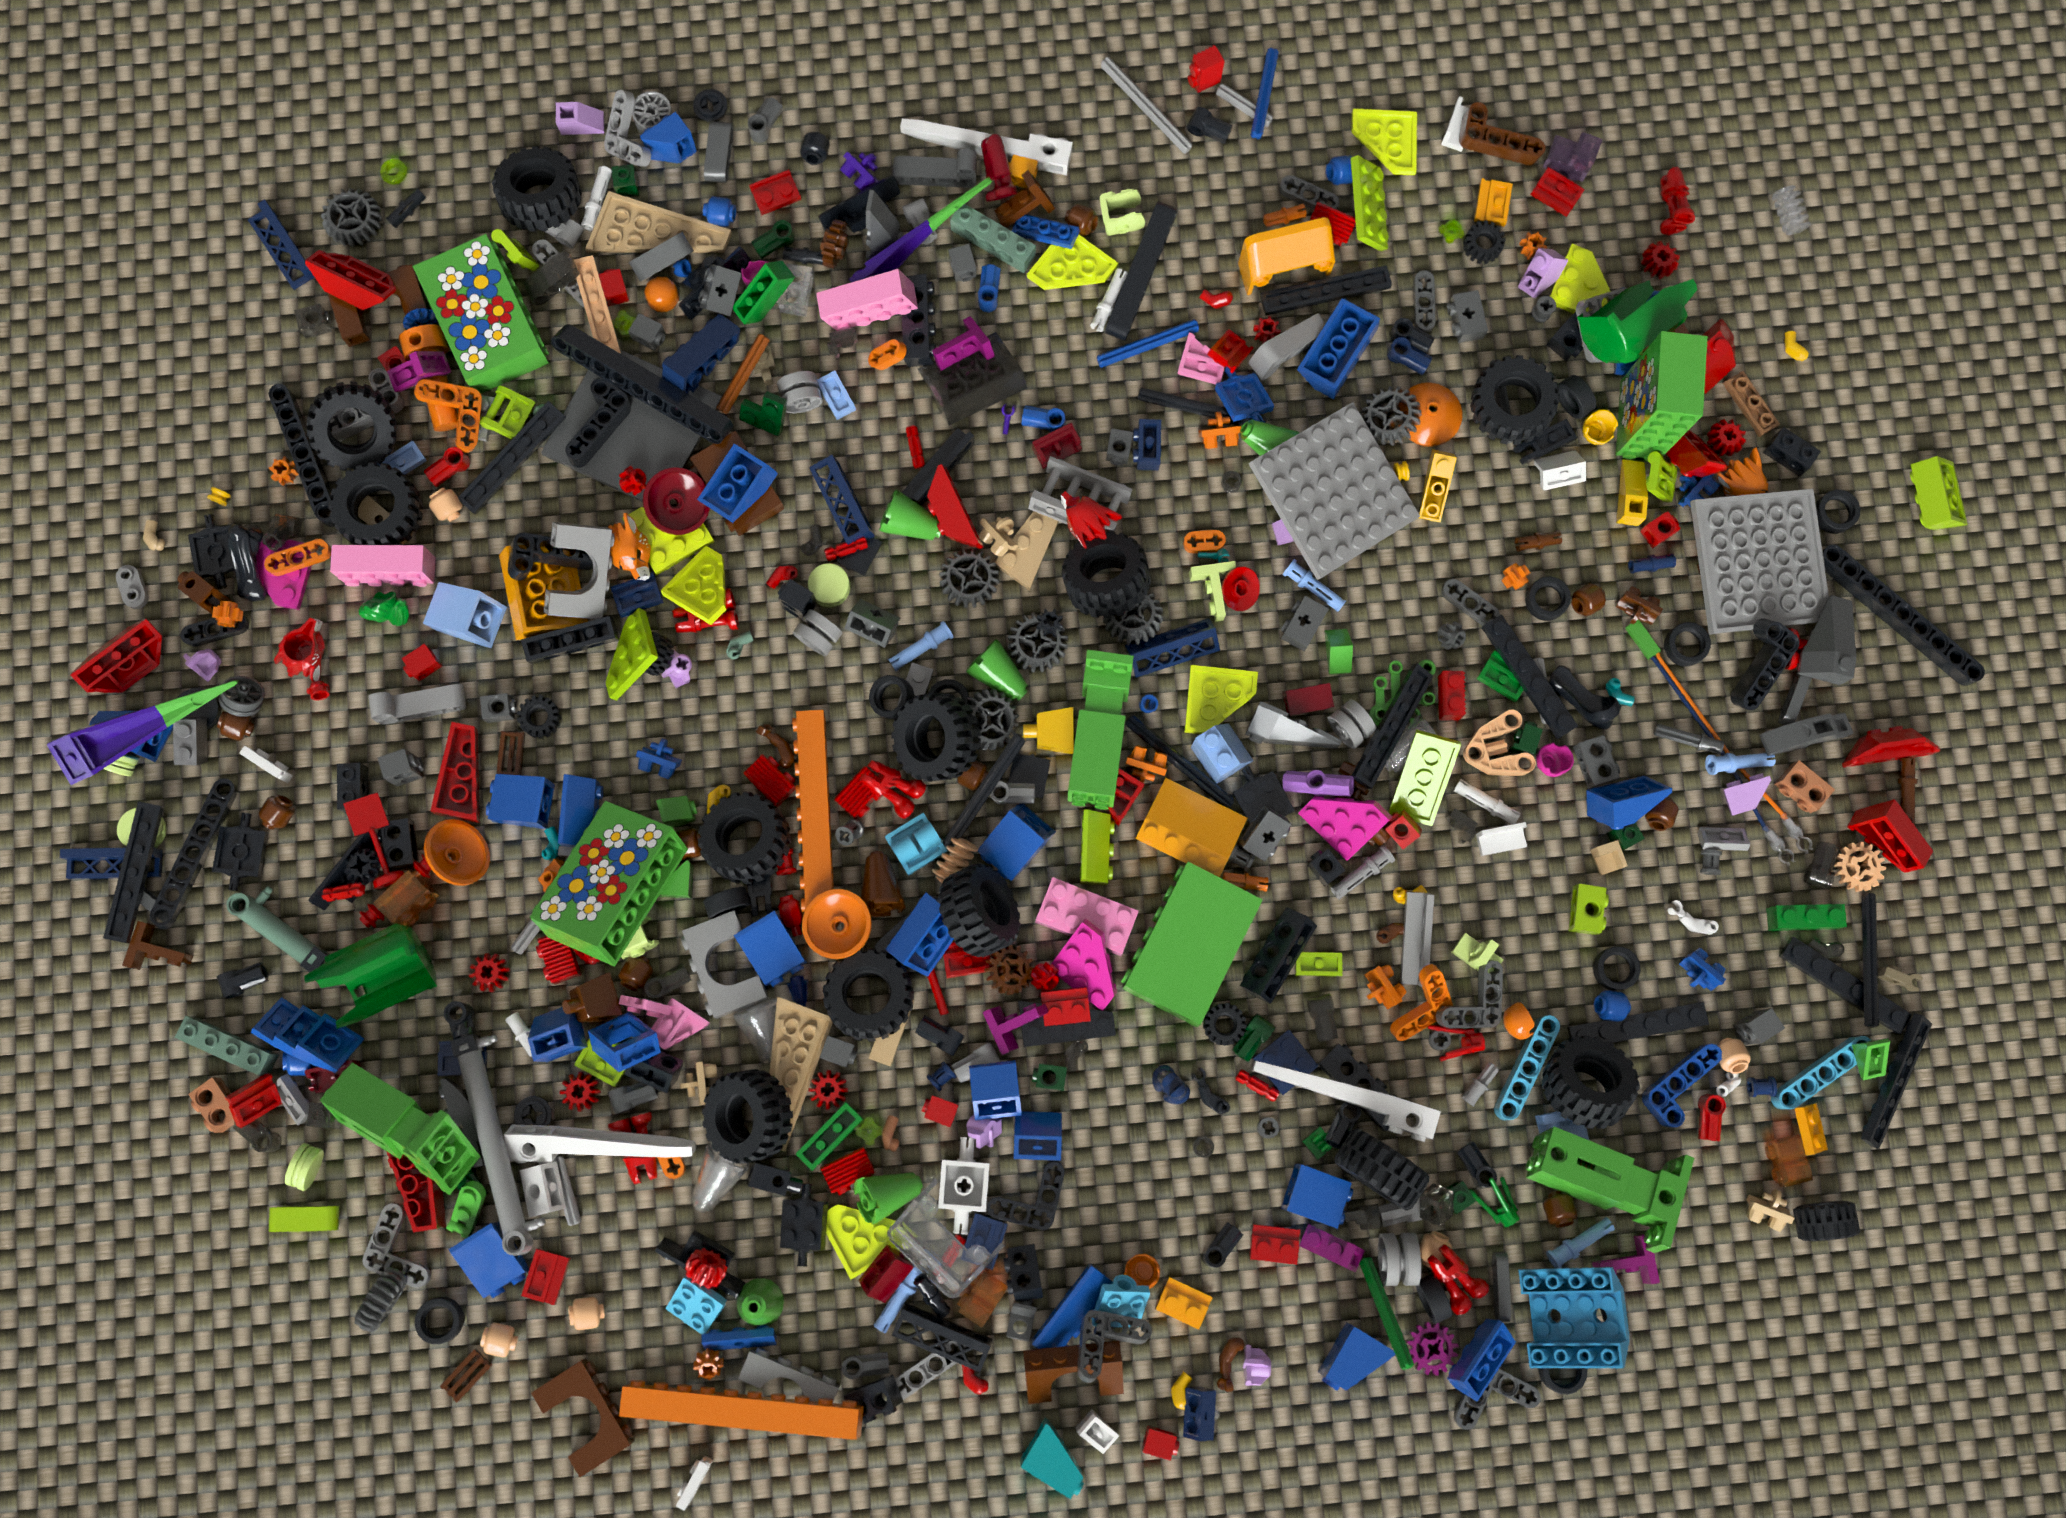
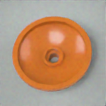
M1421 383L1408 389L1410 395H1415V402L1420 403L1421 407L1418 410L1422 412V416L1418 417L1421 421L1420 425H1414L1417 428V432L1410 431L1411 438L1409 440L1418 445L1432 447L1442 445L1452 439L1462 422V407L1455 394L1448 388L1436 383ZM1400 402V411L1408 415V407ZM1429 407H1434L1436 411H1430Z
M448 819L437 823L426 835L424 841L425 857L428 865L439 878L453 885L465 886L475 883L484 876L489 867L490 852L484 837L472 825L461 820Z
M843 889L828 890L816 896L807 906L802 921L803 935L807 944L814 952L829 959H843L858 952L867 942L872 927L871 914L866 903L855 893ZM844 923V928L839 931L837 929L838 924Z

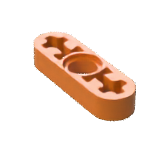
M315 539L270 554L265 559L264 566L272 575L281 576L328 560L332 549L324 540ZM318 546L325 548L322 550L321 555L316 552L318 551ZM297 552L304 554V558L300 563L293 562V555ZM276 560L281 563L278 565V569L272 567L275 565L274 561Z

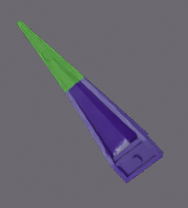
M990 177L863 263L865 268L856 271L849 279L850 283L898 269L916 248L947 218L992 182Z
M239 680L227 682L71 731L48 742L46 745L70 785H73L101 771L167 727L235 686Z

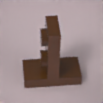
M1029 170L1022 174L1027 187L994 210L1001 225L1005 228L1039 204L1044 207L1048 214L1056 209L1049 195Z
M137 921L122 966L141 970L145 957L158 961L160 957L167 958L166 963L181 967L182 963L191 964L194 955L151 944L150 941L156 926Z

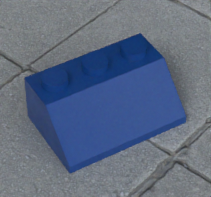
M564 774L558 844L561 846L575 847L581 839L584 830L594 819L599 809V800L603 798V786H600V782L596 779Z
M925 893L909 917L906 918L900 930L892 938L886 951L903 965L928 977L954 938L950 937L948 934L949 930L943 924V916L939 911L940 903H938V899Z
M1485 1319L1483 1324L1477 1327L1475 1336L1470 1344L1464 1347L1458 1362L1450 1368L1447 1379L1452 1386L1477 1402L1516 1343L1504 1323L1500 1320Z

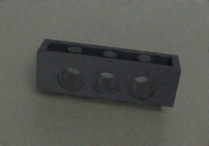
M927 274L906 276L914 283L916 299L919 297H923V299L917 302V309L902 315L903 343L907 348L903 359L908 367L934 365L932 350L937 348L936 344L933 343V336H936V325L932 319V315L936 313L935 304L932 302V295L935 294L934 283L929 280ZM918 318H924L922 322L915 323ZM925 338L922 343L916 344L917 340Z
M607 616L521 639L526 661L534 664L619 641V636L614 619Z
M1286 907L1283 914L1278 918L1274 929L1268 935L1262 949L1256 955L1250 969L1244 975L1240 986L1249 994L1271 1004L1317 925L1308 916Z
M1339 1043L1335 1044L1317 1062L1318 1066L1333 1081L1357 1087L1358 1081L1364 1079L1368 1084V1090L1390 1095L1385 1090L1387 1088L1385 1083L1378 1077L1374 1079L1369 1074L1371 1071L1369 1067L1362 1061L1358 1063L1352 1057L1353 1051L1345 1044L1342 1046ZM1343 1062H1347L1351 1066L1349 1075H1344L1340 1070ZM1360 1107L1382 1131L1389 1129V1126L1383 1124L1384 1114Z

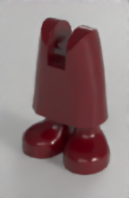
M993 134L981 141L986 178L990 177L995 183L994 189L985 195L986 202L1005 199L1017 194L1016 186L1010 175L1012 172L1002 138L998 134Z

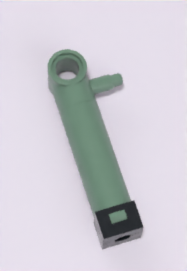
M269 886L261 891L256 899L243 893H235L228 898L226 907L230 914L237 916L299 962L300 966L308 972L323 965L325 957L330 955L263 906L273 891ZM245 900L246 906L240 911L239 904Z

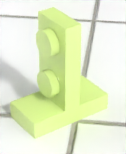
M1235 561L1194 566L1189 571L1190 581L1208 579L1205 581L1206 593L1211 596V602L1208 604L1209 613L1214 615L1215 622L1224 621L1226 616L1220 577H1226L1229 571L1236 568Z
M1467 933L1462 935L1451 953L1477 971H1479V966L1487 964L1489 959L1498 961L1500 964L1504 960L1494 953L1499 946L1495 941L1491 939L1479 943ZM1494 967L1488 969V973L1494 972Z

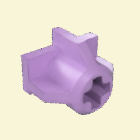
M211 649L198 651L192 657L187 653L183 656L186 659L185 665L207 682L218 672L219 665L222 663L221 658Z
M674 650V654L670 656L673 659L668 661L669 667L665 668L662 677L669 676L675 688H678L690 682L689 671L692 667V661L687 655L678 654Z
M972 1115L966 1124L968 1136L976 1139V1147L979 1149L985 1145L993 1147V1139L1002 1133L1001 1119L993 1118L975 1121V1117Z
M1246 1345L1244 1349L1243 1368L1246 1386H1260L1271 1375V1359L1260 1348H1251V1345Z

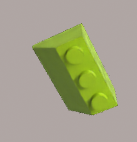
M1935 456L1911 464L1910 478L1913 484H1915L1917 491L1914 495L1921 509L1919 514L1921 524L1925 528L1932 530L1968 525L1954 463Z
M1092 810L1083 811L1080 884L1107 885L1108 880L1113 878V866H1109V857H1113L1114 843H1110V834H1114L1115 821H1110L1111 814Z

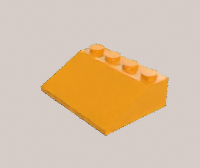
M518 545L521 549H527L525 545ZM506 546L503 549L499 558L516 640L588 622L587 618L550 616L543 612L546 589L559 591H576L581 589L576 568L533 562L528 576L523 580L517 581L508 574L510 546ZM540 547L543 552L549 553L546 547ZM563 550L566 556H572L569 551ZM515 564L519 570H525L521 564Z
M1165 778L1136 839L1185 864L1190 862L1220 877L1246 823L1247 817Z

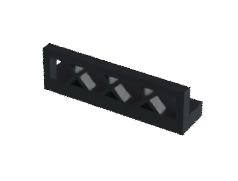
M957 428L902 493L922 506L928 499L927 495L938 465L943 464L950 473L975 444L974 435L970 431L965 434Z
M906 1302L892 1333V1336L978 1372L982 1370L993 1340L990 1337L944 1318L940 1319L937 1315ZM902 1321L912 1323L916 1332L909 1335L900 1332L899 1329ZM931 1331L935 1333L938 1341L929 1344L924 1341L922 1333ZM953 1340L957 1342L960 1350L954 1353L948 1352L944 1343ZM973 1349L981 1352L982 1356L979 1363L970 1361L966 1352Z

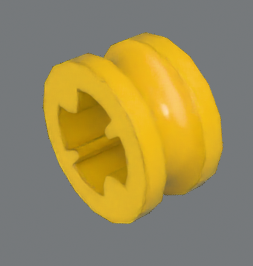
M1403 461L1401 464L1394 463L1393 471L1401 482L1402 479L1408 481L1410 476L1407 462Z
M211 487L212 493L207 498L220 505L227 506L226 500L230 499L231 495L218 488Z

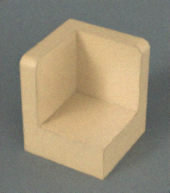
M1618 840L1590 850L1600 875L1627 867V862Z

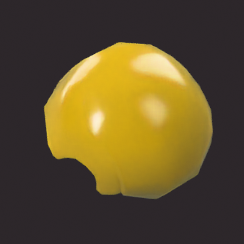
M1598 409L1585 418L1582 426L1583 436L1594 445H1603L1614 437L1618 421L1609 410Z

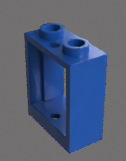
M630 1012L588 1031L592 1051L618 1072L661 1053L657 1033ZM630 1036L633 1037L632 1039H630V1040H628V1041H625V1042H623V1043H621V1044H619V1045H617V1046H615V1047H612V1046H611V1045H613V1044H615V1043H617V1042H620V1041H622V1040H624V1039H626V1038H628V1037H630Z

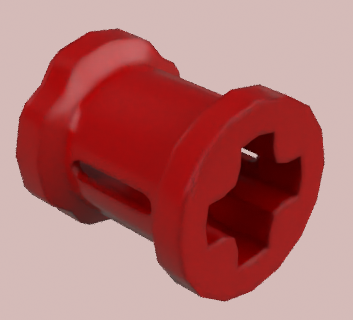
M793 849L789 850L787 856H783L784 863L782 866L777 865V876L797 872L792 861L791 854Z

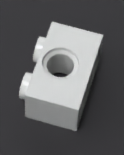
M557 1162L520 1170L529 1217L566 1209Z

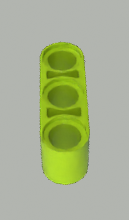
M340 1206L270 1207L268 1232L339 1230Z

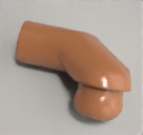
M892 1115L887 1117L882 1130V1140L885 1150L896 1152L899 1140L893 1139V1134L899 1119Z

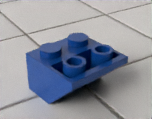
M676 112L663 117L661 122L647 128L640 135L642 144L650 149L651 160L680 164L697 152L691 131Z
M561 1007L534 1017L528 1036L533 1061L549 1062L588 1047L582 1023L577 1021L575 1013L565 1014Z
M1016 1060L969 1066L975 1121L1022 1115Z
M1021 1111L1022 1115L1015 1116L1013 1159L1061 1161L1062 1113Z

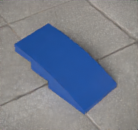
M282 997L251 1031L255 1036L283 1052L335 1073L364 1041L363 1037L346 1026L337 1029L335 1022L337 1020L325 1013L321 1017L304 1005L299 1009Z

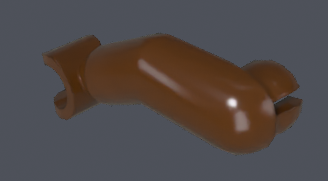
M769 724L759 726L755 732L767 737L770 740L769 742L777 747L781 756L779 765L785 769L790 768L791 764L795 761V757L789 743L777 733H772V727Z
M1394 922L1382 928L1376 934L1377 940L1382 944H1386L1398 935H1403L1404 923Z
M1230 1338L1219 1355L1220 1373H1222V1378L1217 1381V1387L1220 1390H1225L1226 1392H1233L1234 1390L1230 1379V1373H1232L1231 1362L1238 1351L1244 1349L1245 1343L1242 1338Z

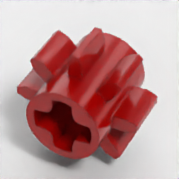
M1271 316L1264 320L1259 318L1258 325H1254L1253 328L1254 332H1258L1255 340L1259 339L1264 344L1279 335L1281 330L1276 329L1279 322H1274Z
M629 466L619 474L621 478L619 485L626 493L632 492L635 496L646 487V475L639 468L633 469L632 466Z
M1048 962L1044 964L1039 963L1031 972V977L1034 979L1031 984L1037 990H1052L1059 982V977L1056 975L1059 970Z

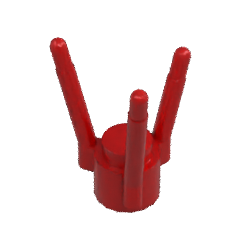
M1438 1025L1427 1026L1431 1030L1465 1034V1037L1461 1039L1462 1048L1446 1052L1445 1056L1439 1058L1440 1061L1485 1050L1483 1034L1475 1033L1473 1028L1460 1029Z

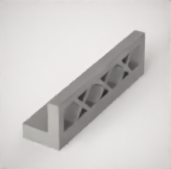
M1406 891L1400 973L1401 984L1422 987L1419 973L1422 968L1430 964L1434 895L1431 893Z

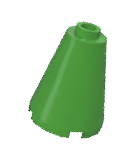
M1253 419L1248 422L1246 421L1240 429L1241 439L1259 456L1299 434L1295 430Z
M895 489L891 496L893 499L888 503L879 531L933 541L934 537L939 538L941 533L937 527V523H939L938 518Z
M997 639L966 670L968 675L993 690H997L998 693H1005V697L1011 698L1012 701L1015 698L1019 701L1028 692L1025 689L1028 684Z
M913 1172L861 1177L856 1179L854 1183V1194L859 1193L860 1201L856 1203L864 1220L867 1223L872 1222V1224H876L920 1195L923 1185L921 1178Z
M753 1279L744 1285L740 1295L737 1297V1311L742 1320L751 1326H768L774 1323L783 1311V1293L779 1286L769 1279Z

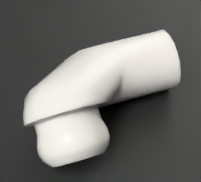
M1726 1073L1727 1080L1716 1089L1719 1096H1727L1741 1083L1739 1073Z

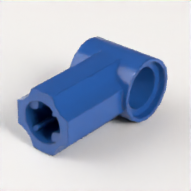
M987 264L982 266L978 304L983 312H992L998 305L1001 268L995 265ZM991 297L993 299L990 301H986L983 298Z
M1025 405L1021 423L1023 426L1044 429L1051 433L1065 426L1066 418L1064 412L1058 408L1048 410ZM1058 418L1061 422L1059 424H1052L1051 420Z

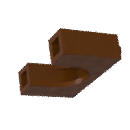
M412 264L401 265L395 270L384 272L390 275L396 287V292L393 295L400 298L405 315L415 309H429L424 290ZM328 293L341 337L348 347L370 341L363 320V310Z
M735 430L727 435L720 444H712L690 457L693 464L690 469L701 477L705 485H707L734 443L747 452L748 449ZM770 485L768 490L733 523L725 520V523L731 533L736 531L738 536H741L784 510V507Z
M1120 1341L1104 1342L1102 1369L1097 1377L1100 1396L1124 1394ZM1096 1343L1085 1344L1088 1351H1097ZM1079 1345L1023 1351L1028 1404L1052 1402L1051 1385L1054 1380L1064 1374L1077 1372ZM1089 1359L1088 1365L1086 1366V1368H1084L1088 1370V1373L1090 1374L1094 1372L1090 1368L1091 1361L1093 1359Z
M586 1358L531 1392L543 1414L570 1397H584L593 1402L600 1414V1428L593 1440L568 1456L579 1478L634 1442L632 1438L634 1433L628 1424H624L621 1417H619V1406L616 1403L612 1404L608 1397L610 1394L609 1389L604 1382L600 1383L595 1375L598 1373L592 1361L588 1362Z

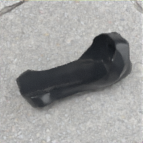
M233 524L228 529L227 542L235 567L237 594L240 598L248 601H263L266 598L267 590L262 585L259 577L256 555L261 543L264 541V534L258 525L246 524L242 526Z
M1559 665L1551 673L1549 684L1553 690L1571 703L1586 721L1602 730L1609 729L1612 726L1613 719L1619 715L1622 707L1615 697L1592 694L1574 678L1570 668Z

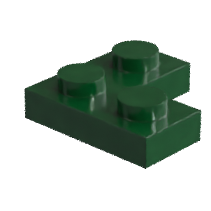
M768 391L763 396L762 406L744 399L740 407L739 420L779 437L783 431L787 399Z

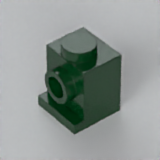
M1524 721L1523 726L1520 729H1516L1513 736L1515 743L1509 747L1508 751L1515 754L1529 753L1534 756L1543 729L1538 728L1537 724Z

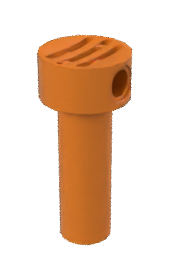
M420 325L407 329L399 335L403 355L407 361L411 360L409 354L415 351H444L446 354L449 350L447 340L440 325ZM447 375L428 378V380L449 383ZM423 386L422 389L424 395H427L428 392H431L427 390L426 386ZM436 388L435 392H433L436 393L435 398H437L439 388ZM442 391V396L444 399H454L452 391ZM427 403L435 431L444 432L457 428L458 413L456 408Z

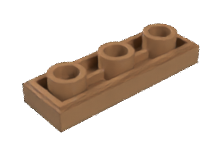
M1744 371L1723 383L1759 438L1780 425Z

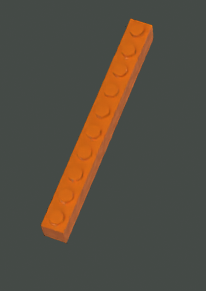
M824 710L796 711V718L792 719L793 732H797V740L793 742L794 754H798V763H795V776H799L800 784L796 785V798L800 799L801 806L797 808V821H801L802 830H798V843L802 844L803 853H799V866H803L804 875L800 876V888L805 891V898H801L802 912H805L807 906L816 896L834 889L826 717Z
M631 1380V1383L622 1386L619 1417L857 1440L861 1436L864 1406H859L856 1401L843 1400L842 1404L833 1403V1399L819 1398L818 1401H809L808 1396H795V1399H787L785 1394L779 1393L766 1397L762 1396V1392L748 1391L746 1395L738 1394L739 1390L724 1389V1392H715L714 1387H701L700 1390H694L691 1385L679 1384L677 1388L668 1387V1383L655 1382L654 1386L645 1385L643 1380Z

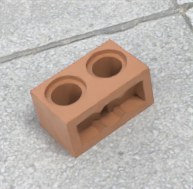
M1800 760L1790 764L1775 783L1784 796L1791 797L1797 802V806L1801 810L1809 813L1819 810L1835 791L1832 786ZM1792 776L1797 779V786L1792 784ZM1809 791L1815 794V801L1810 798Z
M219 1077L210 1078L188 1094L192 1099V1107L202 1114L205 1119L203 1121L204 1125L209 1131L214 1133H223L235 1124L229 1109L230 1105L225 1099L231 1092L222 1078ZM211 1091L213 1098L208 1103L206 1101V1094ZM221 1110H224L226 1116L224 1121L221 1122L218 1115Z

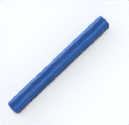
M1269 48L1266 53L1251 130L1252 138L1261 139L1264 132L1279 54L1277 49Z
M1193 319L1097 356V363L1102 368L1188 336L1189 333H1196L1199 331L1198 322Z

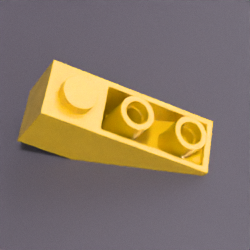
M1432 449L1426 472L1419 518L1441 522L1457 459L1455 454Z
M1623 459L1621 463L1616 523L1639 526L1647 516L1648 491L1645 462Z

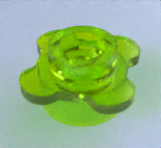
M1455 219L1439 227V232L1444 235L1445 242L1448 244H1452L1457 238H1463L1465 234L1461 224Z
M620 310L618 316L611 321L613 328H616L621 335L625 336L629 334L628 331L636 318L627 315L625 310Z
M867 1117L864 1120V1124L856 1128L855 1133L858 1137H862L865 1140L866 1145L871 1146L875 1143V1139L882 1135L883 1127L877 1126L873 1118ZM868 1129L872 1130L870 1134L867 1132Z

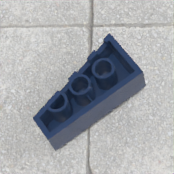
M720 313L714 319H709L704 328L696 331L686 344H681L671 357L668 356L663 361L662 379L686 393L689 391L694 393L699 387L698 383L702 376L706 375L708 377L712 373L717 360L721 362L739 342L740 327Z

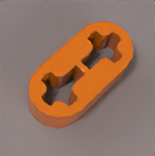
M895 339L880 345L869 354V365L878 370H884L898 363L906 355V345Z
M1219 530L1192 531L1184 537L1183 547L1187 552L1193 554L1198 552H1217L1224 547L1226 537ZM1213 536H1216L1217 540H1221L1218 546H1214V542L1206 541H1211ZM1191 538H1195L1197 542L1203 541L1202 543H1197L1196 547H1192V544L1188 543Z
M657 1157L666 1177L677 1179L684 1175L686 1166L682 1157ZM671 1158L674 1164H680L681 1168L677 1170V1175L674 1172H669V1168H671L669 1159Z

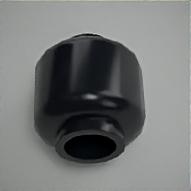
M820 132L806 133L801 144V157L811 165L825 162L830 147L829 139Z

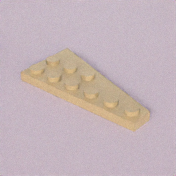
M608 191L585 249L587 253H646L683 231L694 250L692 253H725L732 233L730 229Z
M777 997L770 1074L780 1081L779 1085L785 1087L787 1091L785 1094L792 1103L790 1104V1111H793V1118H791L790 1122L793 1124L792 1130L787 1134L789 1138L781 1151L785 1152L833 1022L825 1014Z

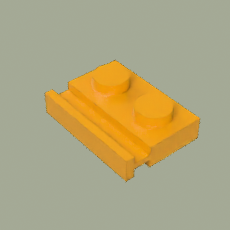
M1482 178L1479 185L1474 221H1488V224L1494 222L1497 226L1505 227L1513 184L1496 180L1487 181L1485 178Z
M1817 1103L1795 1108L1805 1154L1813 1155L1828 1150Z
M1168 1277V1281L1155 1309L1199 1330L1213 1297Z

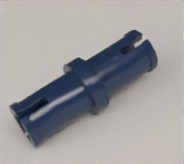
M1673 553L1660 556L1652 554L1648 555L1647 558L1630 559L1628 561V569L1631 574L1643 571L1652 573L1656 572L1657 569L1674 568L1676 566V557Z

